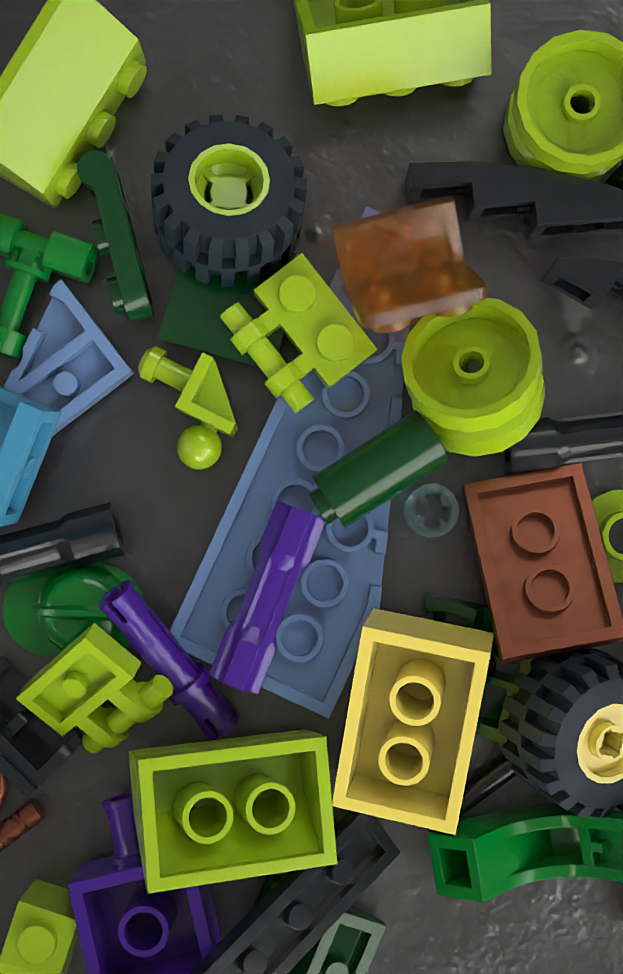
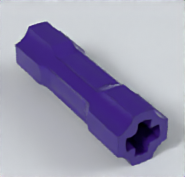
M276 501L258 547V564L238 615L226 629L211 667L210 676L236 689L259 693L277 646V630L298 576L310 563L326 522L325 519Z

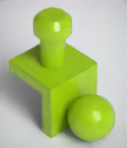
M158 346L148 348L138 365L140 377L150 383L158 379L182 391L175 408L181 413L201 422V425L191 426L181 433L177 442L179 458L186 466L192 469L202 470L211 467L218 461L222 451V443L217 431L234 439L239 429L216 361L213 357L202 352L194 370H191L167 358L168 351Z

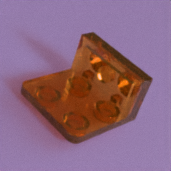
M449 196L330 226L344 294L361 328H373V331L377 333L394 332L409 326L411 323L410 319L432 313H435L438 317H452L464 314L473 308L472 303L482 301L488 297L486 283L464 260L455 203Z

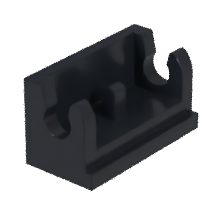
M2 656L0 657V772L28 799L83 744V734L73 727L64 736H61L16 700L28 680Z

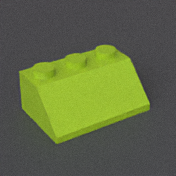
M47 0L0 76V177L55 210L63 197L66 199L72 197L82 183L77 173L79 159L83 154L92 151L94 147L99 149L105 145L115 127L116 117L114 114L125 96L132 98L138 92L147 72V67L145 66L146 59L139 39L96 0Z
M293 0L306 75L314 105L326 103L330 106H345L355 102L358 97L382 93L388 96H404L412 93L417 87L440 83L446 86H462L470 83L476 77L492 75L491 7L489 0Z
M309 729L129 751L133 814L146 891L148 893L337 864L326 736Z

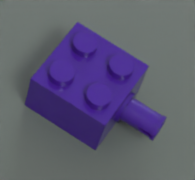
M132 791L109 797L102 802V805L106 811L115 853L112 856L81 863L67 884L88 974H189L222 940L210 885L205 884L148 893L146 891L133 814Z

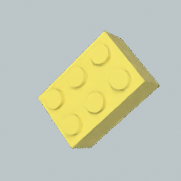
M376 608L372 609L362 626L332 806L456 835L494 633Z

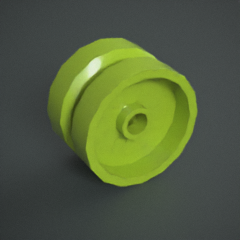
M577 30L554 36L532 54L518 79L505 110L503 132L509 154L518 166L536 167L599 181L615 169L623 160L622 41L604 32Z
M479 296L464 297L446 301L424 314L407 335L401 362L406 388L412 400V407L414 411L417 410L425 418L444 449L452 453L475 457L502 452L523 440L540 419L545 399L542 356L537 331L522 311L500 299Z

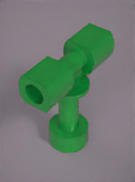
M0 213V255L5 257L2 266L13 272L0 307L1 355L20 361L23 357L22 349L28 337L18 333L36 281L48 283L53 272L89 284L100 252L94 244L53 231L50 238L28 231V227L21 220Z

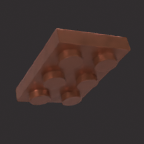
M582 463L463 484L462 494L501 664L623 642V617Z

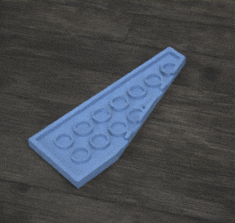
M366 206L329 288L378 350L330 389L325 387L314 371L300 380L315 399L296 414L282 396L277 398L170 629L171 634L186 653L213 665L226 629L238 615L258 564V547L276 501L323 518L308 493L318 488L312 476L400 420L404 384L401 356L410 329L420 230ZM391 499L347 528L343 527L339 519H336L329 525L325 522L310 563L299 574L276 633L277 646L261 688L328 719L330 718L357 659L362 626L373 608L380 609Z

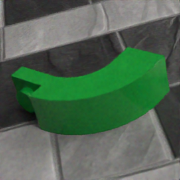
M557 803L537 804L494 811L458 821L456 835L436 830L427 834L437 895L485 903L515 887L546 879L588 877L623 882V811H616L615 807L610 816L599 818L591 813L589 818L577 816L570 810H565Z

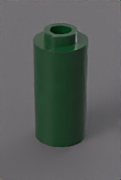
M415 410L313 475L312 479L318 488L308 493L328 525L339 519L343 527L347 528L448 463L449 458L433 429L425 418Z

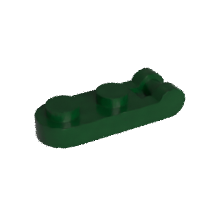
M98 150L89 151L79 159L77 173L90 195L98 203L101 219L92 221V227L101 256L111 255L116 276L107 278V286L116 314L126 312L131 322L155 316L153 301L123 182L108 155Z

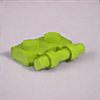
M303 253L254 289V296L266 310L260 317L253 320L239 302L233 304L220 316L234 335L230 339L241 355L248 352L268 378L264 383L275 398L282 396L295 414L315 399L300 381L309 373L314 371L325 387L330 389L378 350ZM279 328L300 353L299 357L288 364L267 338Z
M93 623L24 685L16 700L61 736H64L73 727L78 726L85 732L82 737L85 749L90 753L96 754L104 748H114L130 735L131 727L137 722L145 723L156 716L162 710L163 702L173 694V686L168 678L163 675H156L149 682L142 681L137 683L134 681L133 678L142 662L98 625ZM108 699L117 708L110 707L105 709L101 704Z

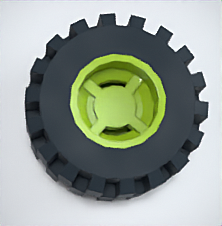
M223 114L209 116V124L203 126L196 119L185 125V136L182 137L174 132L165 141L166 152L158 151L153 162L154 174H151L150 180L153 225L155 235H159V245L165 256L174 254V266L184 274L191 266L196 268V280L208 284L211 275L221 276V287H234L235 276L244 275L247 285L259 282L260 270L263 267L270 276L281 268L282 257L289 260L295 250L296 240L300 237L307 195V179L303 178L304 165L300 156H291L293 145L285 136L275 140L273 138V127L263 122L257 128L249 125V117L236 115L235 122H224Z

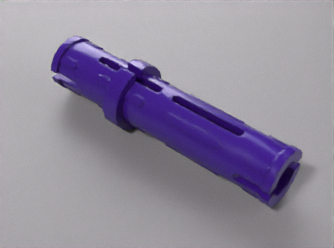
M129 580L121 582L120 588L123 590L122 592L117 585L110 589L101 598L98 607L117 626L147 665L157 675H163L168 678L173 686V694L169 697V700L174 705H182L210 741L218 740L219 734L215 731V728L222 737L227 735L237 724L239 714L209 680V677H211L209 675L210 671L202 662L195 663L158 616L141 598Z

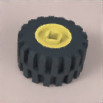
M596 648L550 655V659L545 657L535 658L530 662L532 670L528 675L520 672L513 684L520 688L517 696L514 698L506 695L502 707L509 712V717L500 721V734L509 740L501 747L505 758L513 762L511 769L533 788L577 816L589 818L591 813H593L597 817L602 818L612 815L614 807L623 811V661Z

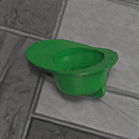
M93 563L85 566L70 565L13 580L5 592L2 612L5 627L15 643L30 653L56 657L93 623L98 625L124 648L130 643L117 626L100 610L98 603L116 585L122 592L120 584L127 580L134 585L142 599L143 596L134 579L117 566L102 563Z

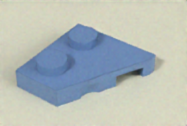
M62 280L54 284L49 294L52 299L38 328H32L22 349V360L19 366L11 371L4 385V388L62 412L53 436L135 374Z

